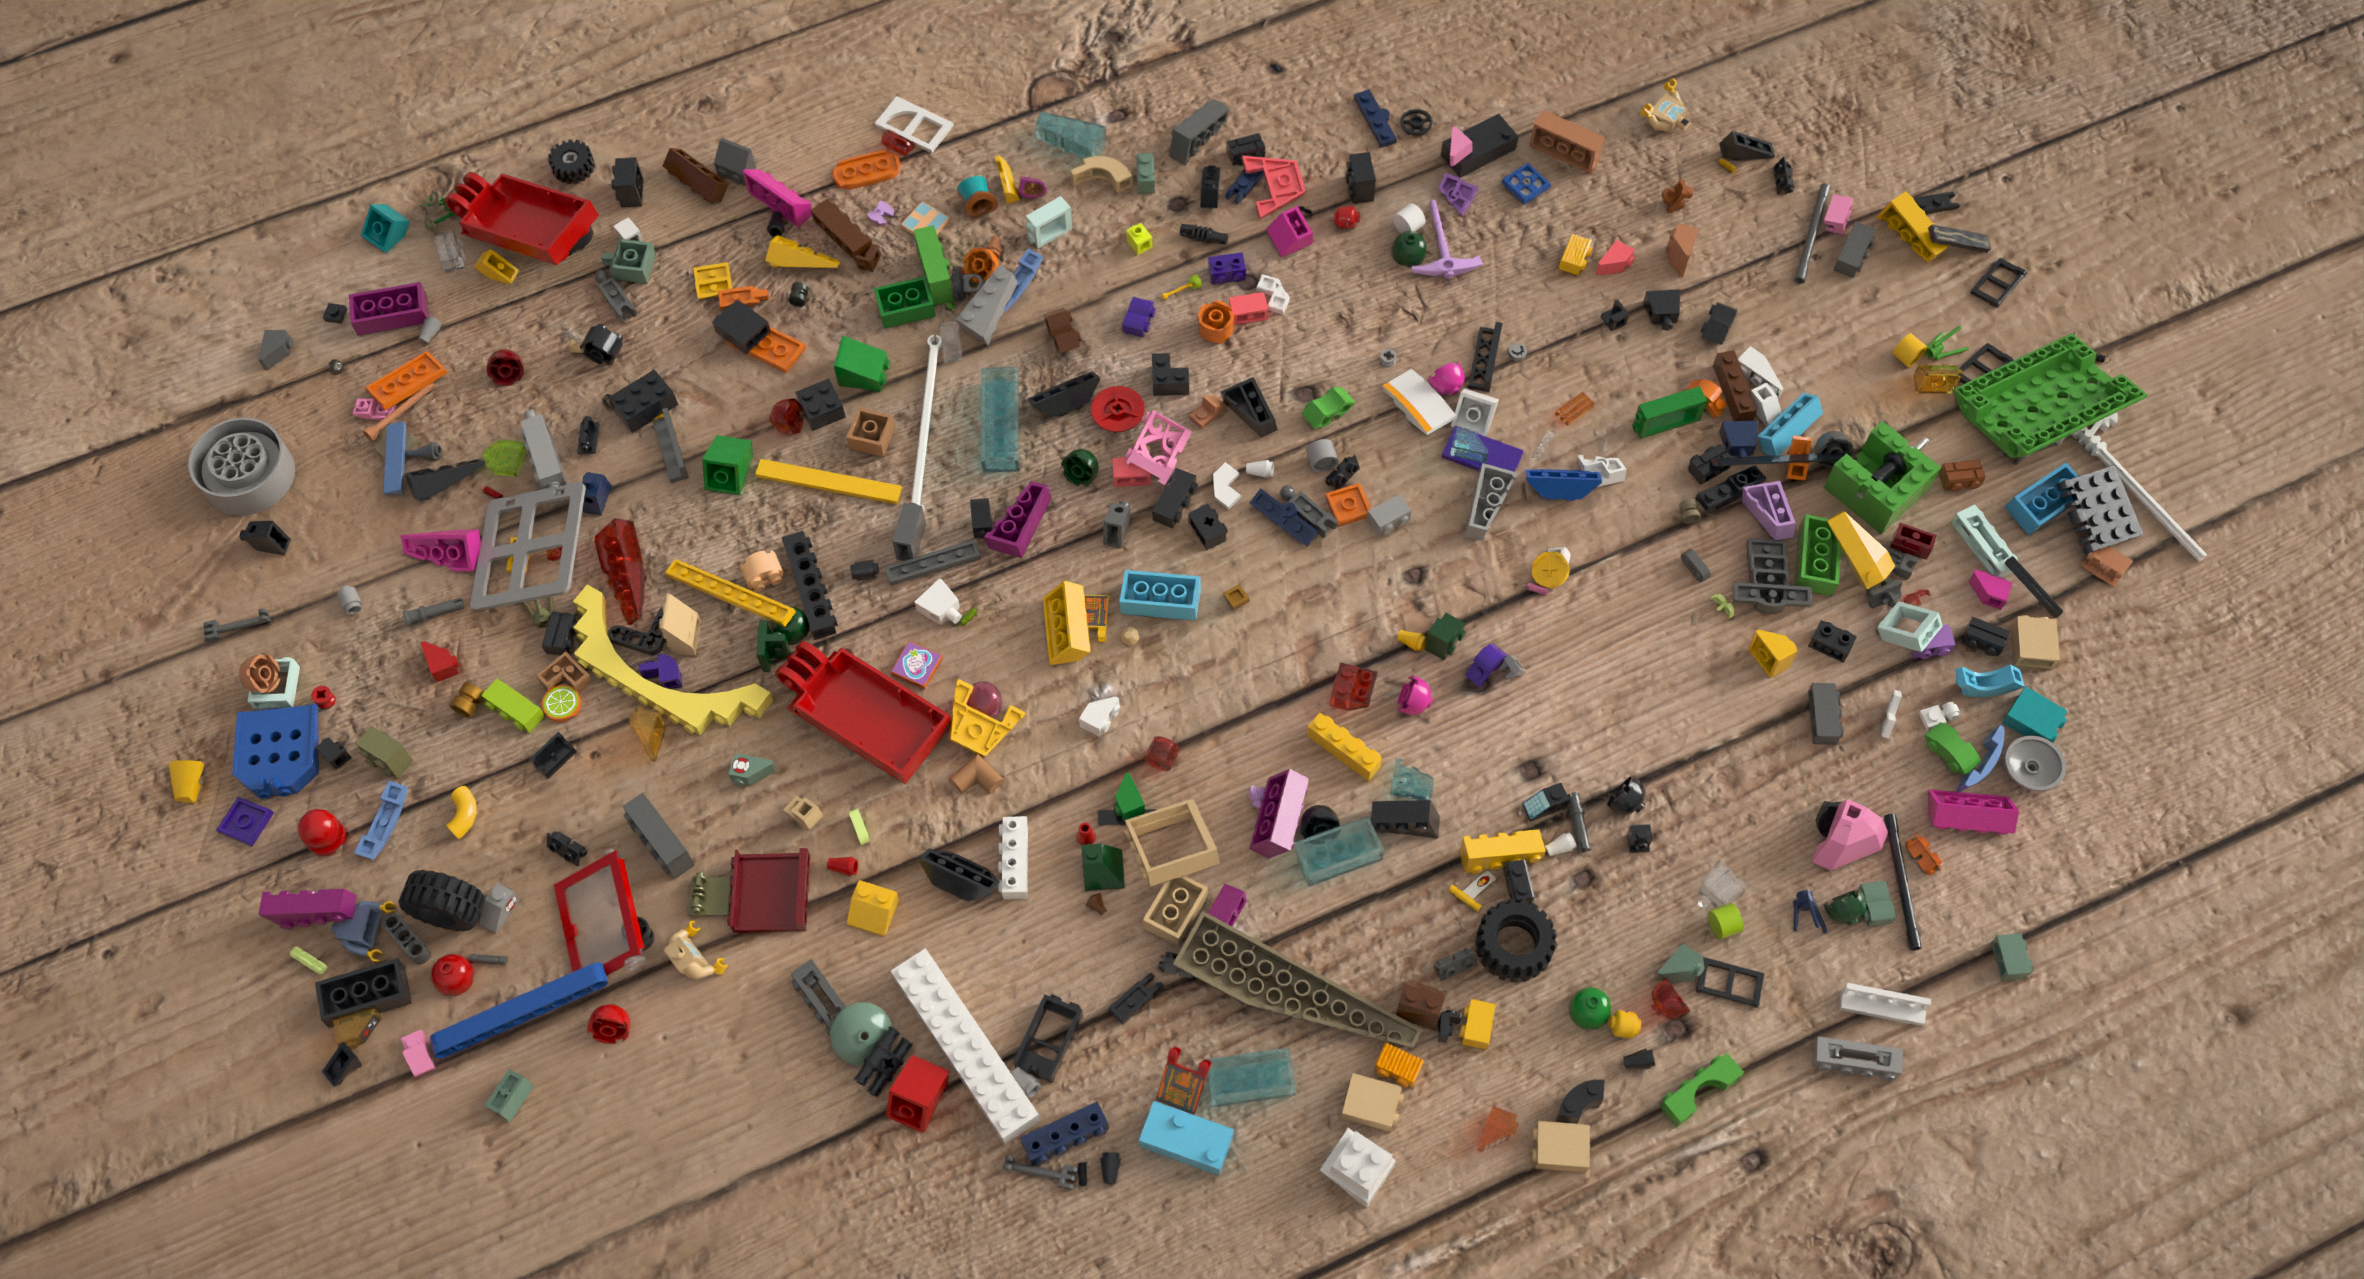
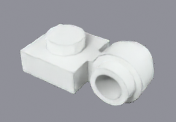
M1948 702L1942 706V711L1939 705L1920 710L1918 714L1926 730H1930L1940 722L1946 724V719L1949 721L1958 719L1960 717L1958 706L1953 702Z

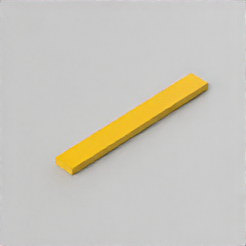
M760 459L755 473L757 478L898 505L903 490L900 485Z
M674 559L665 571V575L673 580L784 627L795 614L794 608L677 559Z

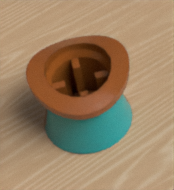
M983 176L969 177L958 185L957 193L966 203L965 214L967 217L973 218L987 215L997 209L998 201L994 195L989 193L987 180Z

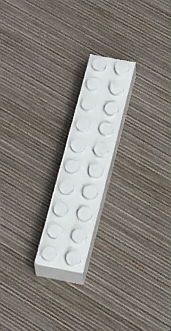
M926 948L892 969L893 979L1004 1145L1040 1122L1038 1112Z

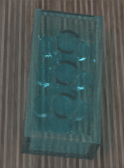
M1289 1048L1208 1059L1212 1062L1207 1074L1212 1107L1289 1097L1296 1094V1084Z

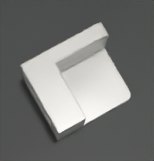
M629 217L614 226L617 237L620 240H629L635 236L639 241H643L640 230Z

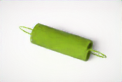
M972 607L959 620L960 626H965L978 613V610Z

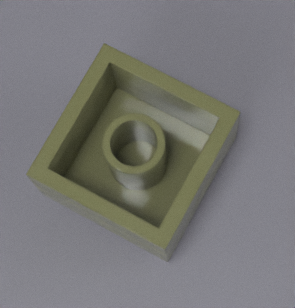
M370 726L356 742V746L360 749L359 754L366 758L365 761L374 768L376 765L380 767V771L388 777L393 775L399 778L413 761L402 744L373 726Z

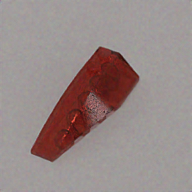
M614 518L594 536V541L602 572L607 574L609 578L607 582L615 591L613 594L615 599L621 603L620 610L627 624L632 625L642 616L645 583L642 555L634 522Z

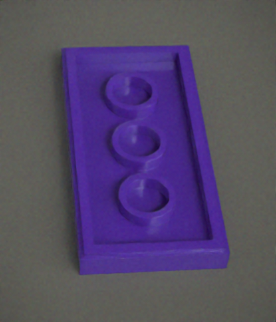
M1455 426L1441 458L1479 471L1482 463L1515 472L1524 450ZM1457 442H1465L1469 445V452L1465 455L1457 454L1454 452L1453 447Z

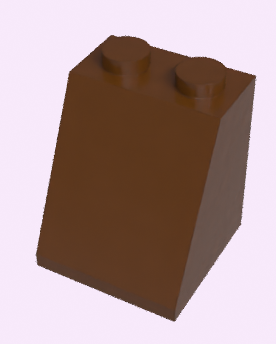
M1407 979L1402 990L1396 1015L1412 1024L1435 1031L1446 991Z

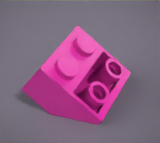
M1298 206L1282 212L1266 228L1281 258L1313 244V232Z

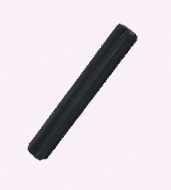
M2009 557L2005 561V565L2054 618L2059 617L2063 613L2062 608L2015 557Z

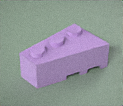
M1775 481L1743 487L1742 503L1775 541L1793 538L1796 523L1781 482Z

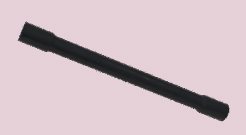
M1887 814L1884 816V821L1891 846L1907 929L1906 935L1909 950H1920L1922 945L1916 925L1902 854L1896 814Z

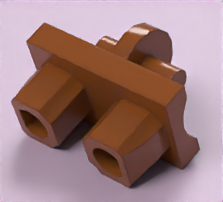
M1679 180L1674 188H1665L1662 191L1663 202L1668 204L1667 213H1673L1675 209H1683L1685 198L1691 199L1693 196L1692 187L1685 186V180Z

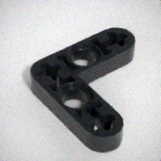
M662 607L659 609L647 634L615 625L608 632L611 642L648 655L659 654L666 642L663 633L655 632L657 627H659L660 618H663ZM619 632H620L622 636L618 635V636L615 638L614 634H619ZM633 637L640 638L637 644L630 643ZM655 642L656 647L652 646V648L650 649L649 645H653Z

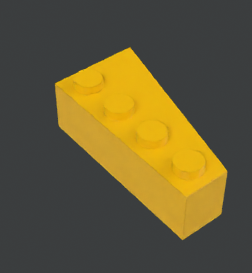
M1907 191L1893 199L1876 216L1880 221L1885 220L1888 223L1887 227L1891 231L1895 229L1901 235V240L1912 244L1911 248L1927 263L1949 247L1948 245L1931 242L1928 227L1935 224L1931 222Z
M1540 830L1517 831L1512 836H1508L1506 833H1498L1492 838H1488L1487 834L1479 835L1477 839L1463 836L1459 850L1465 874H1478L1487 869L1492 871L1499 870L1507 862L1523 859L1526 862L1537 863L1544 858L1546 852Z

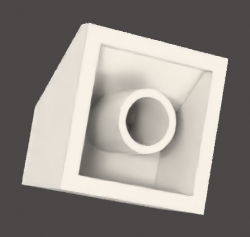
M1463 389L1455 410L1457 418L1452 421L1451 427L1458 426L1486 436L1499 399Z

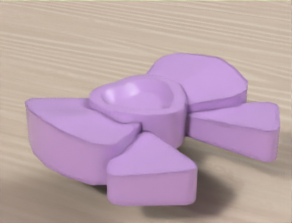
M880 201L878 207L868 213V219L873 223H878V225H886V221L883 218L884 213L894 217V209L890 208L888 203Z
M1252 785L1249 788V797L1253 801L1252 805L1260 809L1265 788L1258 789Z

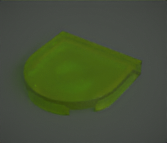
M511 440L494 442L484 453L486 466L495 474L517 477L526 449L525 442Z

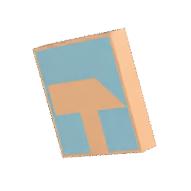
M921 202L903 221L901 228L914 235V229L934 225L938 235L950 222V217Z

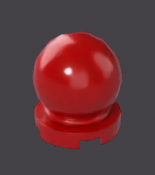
M314 809L306 812L300 818L297 826L301 841L311 852L318 856L332 855L336 853L335 850L341 844H345L347 837L345 827L337 820L333 813L325 809Z

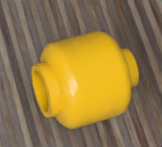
M1617 1010L1614 1016H1610L1608 1027L1612 1029L1614 1036L1632 1039L1640 1032L1641 1019H1638L1637 1014L1634 1012Z

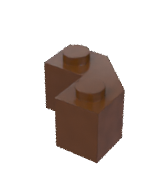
M1062 308L1043 314L1049 335L1054 339V346L1057 352L1063 353L1080 347L1081 336L1071 326L1070 322H1073L1070 312Z

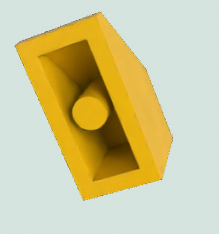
M492 249L482 253L474 265V268L487 278L506 284H512L520 271Z

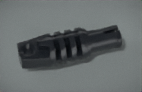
M1182 224L1180 227V236L1191 240L1206 241L1208 244L1216 242L1224 245L1228 242L1229 234L1214 231L1212 228L1207 229V227L1203 228V226L1198 227V225Z

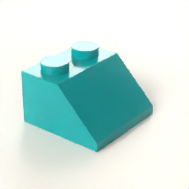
M370 204L360 236L383 252H388L405 237L410 220L386 204Z

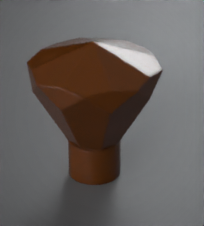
M1101 893L1089 897L1085 906L1098 911L1101 916L1107 912L1103 905Z

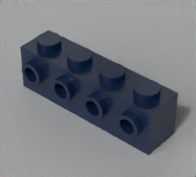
M1097 1101L1020 1137V1140L1031 1165L1036 1164L1039 1166L1046 1163L1048 1158L1054 1155L1061 1156L1073 1146L1080 1147L1084 1145L1088 1139L1094 1136L1099 1138L1105 1135L1106 1131L1109 1130V1125Z

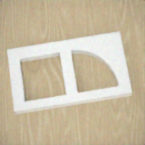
M896 97L875 122V126L933 153L952 129L954 123ZM899 115H916L904 131L886 124L889 120ZM924 119L941 127L929 144L911 136Z

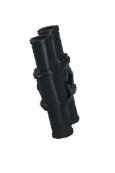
M891 1026L888 1027L881 1040L874 1043V1048L867 1058L863 1059L864 1065L854 1077V1081L865 1087L869 1078L874 1072H877V1076L867 1089V1092H870L876 1098L879 1097L886 1084L892 1082L893 1076L899 1067L904 1064L903 1059L913 1046L909 1040L902 1037L897 1047L891 1052L892 1044L900 1035V1032H897L898 1030Z

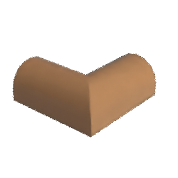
M566 651L535 675L547 691L564 678L577 691L585 689L591 682V676Z
M976 754L949 778V782L961 794L976 782L991 794L1005 782L979 754Z

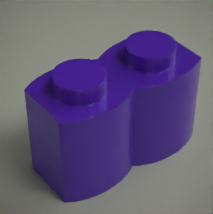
M1133 297L1122 324L1123 333L1144 337L1145 332L1148 333L1150 330V319L1155 317L1156 308H1154V302Z

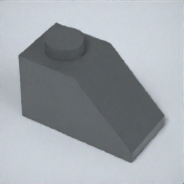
M286 330L264 331L258 358L264 370H269L290 354V349L293 347V339Z

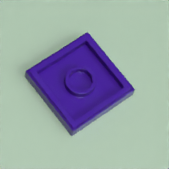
M237 797L216 831L253 847L274 812L241 797Z

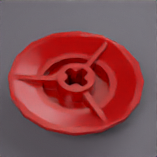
M1111 386L1101 390L1094 397L1091 404V416L1095 423L1102 429L1111 432H1125L1136 427L1142 421L1145 413L1144 401L1140 394L1124 386Z

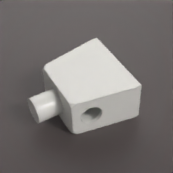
M941 578L914 601L917 612L939 625H942L948 619L956 624L962 617L957 611L960 608L957 597Z

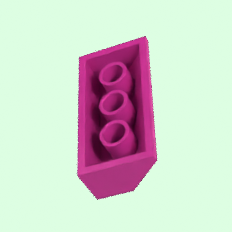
M760 169L743 170L749 194L775 212H780L782 217L799 228L812 216L811 203L807 199H802L794 190L786 188L782 182L773 179L769 173H765Z
M1928 789L1929 820L1936 828L1947 829L1948 827L1959 831L1970 829L1980 833L1992 831L2001 835L2015 834L2019 810L2009 796Z

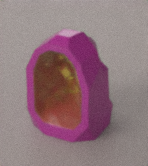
M1020 177L1019 196L1037 198L1047 193L1044 182L1039 179Z

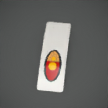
M1487 870L1463 892L1474 899L1496 878Z

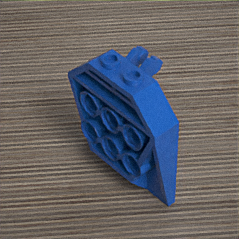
M312 704L237 712L232 774L255 796L261 799H268L271 796L287 797L291 794H298L319 774V750L316 748L319 745L318 705Z

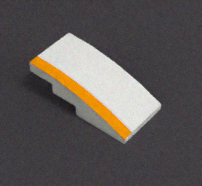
M1412 369L1382 385L1383 391L1394 399V404L1405 413L1406 419L1426 435L1457 418L1443 398Z

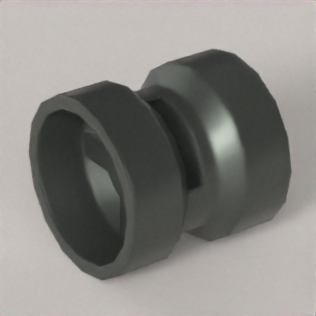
M794 282L791 286L792 293L789 295L788 302L793 306L803 307L806 304L809 287L804 283Z

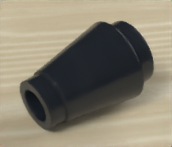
M777 211L772 213L767 226V231L772 237L781 236L785 231L782 214Z
M1645 1048L1623 1057L1625 1069H1651V1067L1655 1066L1652 1049L1647 1050Z
M1103 1152L1102 1158H1100L1103 1184H1116L1121 1163L1119 1153Z

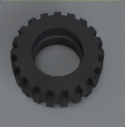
M416 870L409 874L398 902L400 909L416 920L418 919L423 923L446 930L464 932L471 930L476 925L485 899L481 890L476 889L474 885L468 884L464 880L457 879V877L431 870Z
M1515 899L1508 900L1507 904L1502 901L1497 903L1496 908L1492 906L1487 911V915H1484L1481 919L1477 931L1475 946H1477L1476 952L1478 957H1482V965L1484 967L1489 966V972L1492 975H1495V973L1499 974V979L1504 981L1506 978H1511V982H1517L1518 979L1522 978V981L1525 982L1529 981L1531 976L1536 978L1540 975L1541 971L1548 967L1556 948L1557 941L1555 939L1557 934L1556 930L1552 929L1554 925L1552 920L1546 919L1547 913L1544 910L1540 912L1537 910V905L1534 903L1531 906L1527 905L1525 900H1520V903H1516ZM1505 927H1520L1532 936L1535 943L1534 950L1526 955L1510 954L1499 945L1497 940L1498 932Z

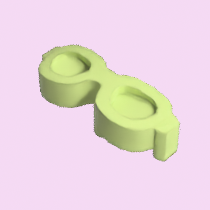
M1715 594L1710 598L1720 605L1716 608L1717 611L1724 608L1729 619L1734 616L1732 604L1727 603L1723 595Z

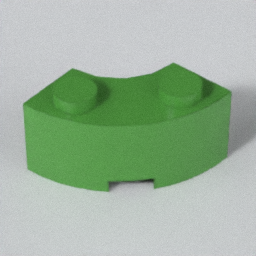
M1332 387L1324 396L1307 403L1302 415L1314 429L1329 425L1330 421L1336 416L1342 417L1356 402L1344 388Z
M1940 722L1924 735L1927 747L1930 751L1940 756L1947 763L1951 771L1966 775L1982 761L1970 742L1965 743L1958 736L1959 732Z

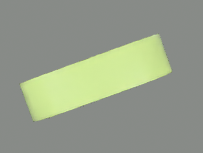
M858 808L849 811L860 844L869 843L870 839Z

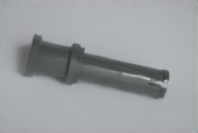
M461 597L428 607L419 606L418 609L408 612L404 610L403 616L407 627H410L411 624L421 621L427 622L429 618L464 609V604Z

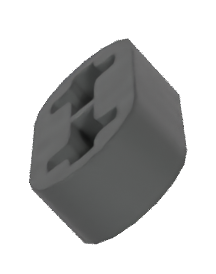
M1692 549L1681 554L1682 562L1699 582H1703L1711 577L1709 568Z

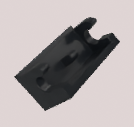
M557 732L530 758V761L541 774L549 779L577 751L569 741L565 740L560 732Z

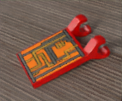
M1174 1046L1168 1052L1167 1063L1156 1100L1195 1115L1212 1062L1208 1059L1201 1061L1198 1072L1177 1064L1181 1049Z

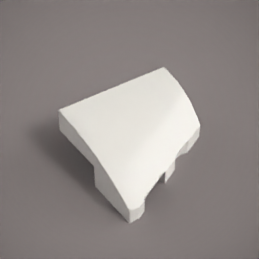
M1583 455L1578 456L1577 460L1582 471L1600 472L1602 484L1598 487L1625 481L1627 469L1619 458L1596 456L1595 460L1584 459Z

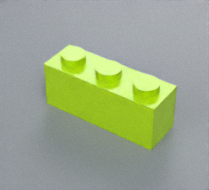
M498 678L481 695L485 701L484 705L489 710L493 711L495 709L498 711V715L505 721L511 720L514 722L513 725L520 731L524 729L530 734L545 717L540 707Z

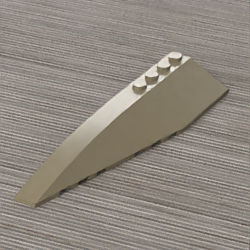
M1204 911L1200 914L1173 963L1174 966L1249 1006L1412 1049L1423 1030Z

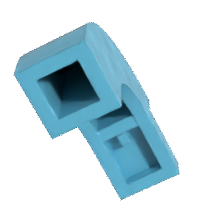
M2012 665L1985 673L1972 672L1964 667L1955 669L1956 683L1961 687L1962 694L1965 696L1992 697L2025 687L2020 669Z

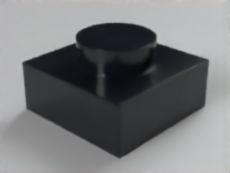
M328 303L323 319L325 322L342 324L348 309L345 305Z

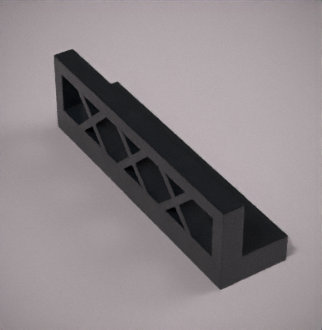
M1496 322L1494 329L1480 327L1468 388L1490 391L1503 323ZM1482 333L1491 334L1493 338L1486 341L1482 337ZM1486 347L1490 353L1483 356L1479 350ZM1483 361L1487 367L1480 371L1476 365ZM1480 376L1484 384L1473 383V379Z

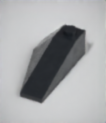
M480 458L459 462L456 464V467L442 465L435 471L430 468L405 473L412 496L416 500L426 501L430 499V496L436 495L486 463L485 460Z

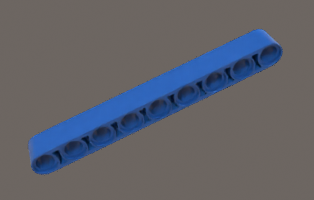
M590 964L432 1034L429 1039L434 1057L444 1058L607 986L608 980L603 964Z

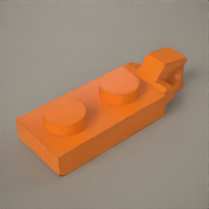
M753 286L719 290V306L721 310L727 309L737 299L746 306L760 304V301L769 299V293L767 289L759 290L758 287Z

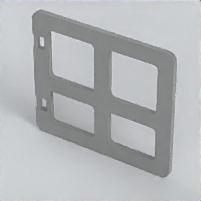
M582 482L522 493L508 498L494 499L488 504L470 602L473 610L481 611L563 595L569 591L586 489ZM564 490V494L557 495L559 491ZM570 499L565 531L559 534L531 539L536 507L546 503ZM515 501V504L508 506L509 502ZM522 509L516 542L494 547L500 514ZM562 547L558 579L552 583L523 588L528 555L534 552ZM514 557L509 589L506 592L486 596L491 563L495 560Z

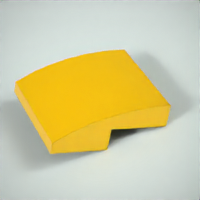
M728 262L693 268L698 300L717 297L719 290L733 289Z

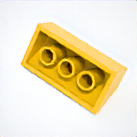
M1063 581L1043 597L1050 665L1079 661L1090 653L1087 613L1082 585Z

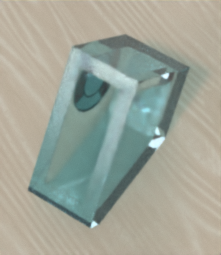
M1456 428L1450 455L1486 464L1489 451L1478 435L1466 428Z

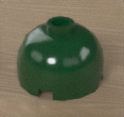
M1406 231L1396 237L1392 245V257L1399 265L1405 264L1408 267L1418 266L1425 259L1427 244L1419 233Z
M1085 449L1073 450L1066 455L1061 463V467L1063 466L1064 476L1069 482L1077 486L1080 484L1090 485L1099 472L1097 458L1093 453Z
M789 606L794 608L795 614L784 627L770 621L772 633L779 632L785 634L788 644L794 645L798 644L803 637L808 635L810 628L804 612L797 607Z
M1858 889V894H1855L1853 890L1832 899L1834 902L1830 903V905L1828 902H1825L1823 906L1829 917L1838 923L1847 922L1848 926L1858 923L1860 921L1859 917L1865 913L1867 907L1862 889Z

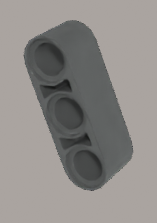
M388 913L383 917V927L416 964L426 963L430 958L429 949L403 919L396 913ZM398 922L396 926L391 928L393 923ZM410 935L408 940L403 941L406 936ZM422 949L420 954L415 955L418 950Z

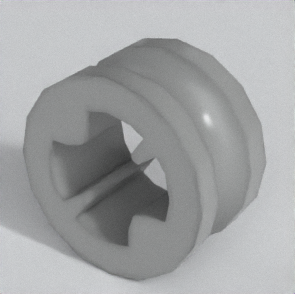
M1392 349L1383 350L1380 355V363L1385 367L1394 366L1397 358L1396 352Z

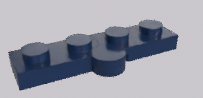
M1370 89L1354 94V100L1380 148L1395 144L1397 138L1388 124L1390 112L1387 109H1380Z
M1261 488L1250 501L1252 506L1307 547L1319 533L1297 516L1298 509L1295 504L1287 502L1282 505Z

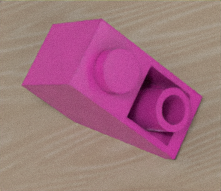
M1976 569L1969 579L1970 585L1983 604L2000 610L2007 602L2013 582Z

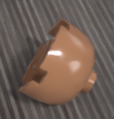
M254 655L247 658L240 666L239 679L242 686L250 692H271L280 682V678H278L280 667L277 661L270 655Z

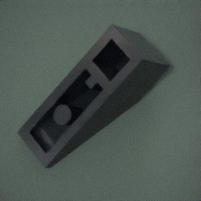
M1731 131L1719 143L1722 157L1731 160L1771 159L1775 157L1772 143L1735 131Z

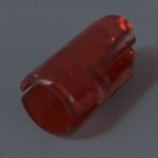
M890 129L887 130L888 132H884L881 139L882 145L904 157L915 148L913 141Z

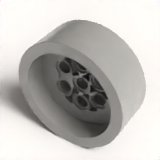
M233 418L214 425L196 441L188 461L190 476L208 502L217 510L230 515H252L272 507L285 496L295 477V461L279 434L272 426L255 418Z

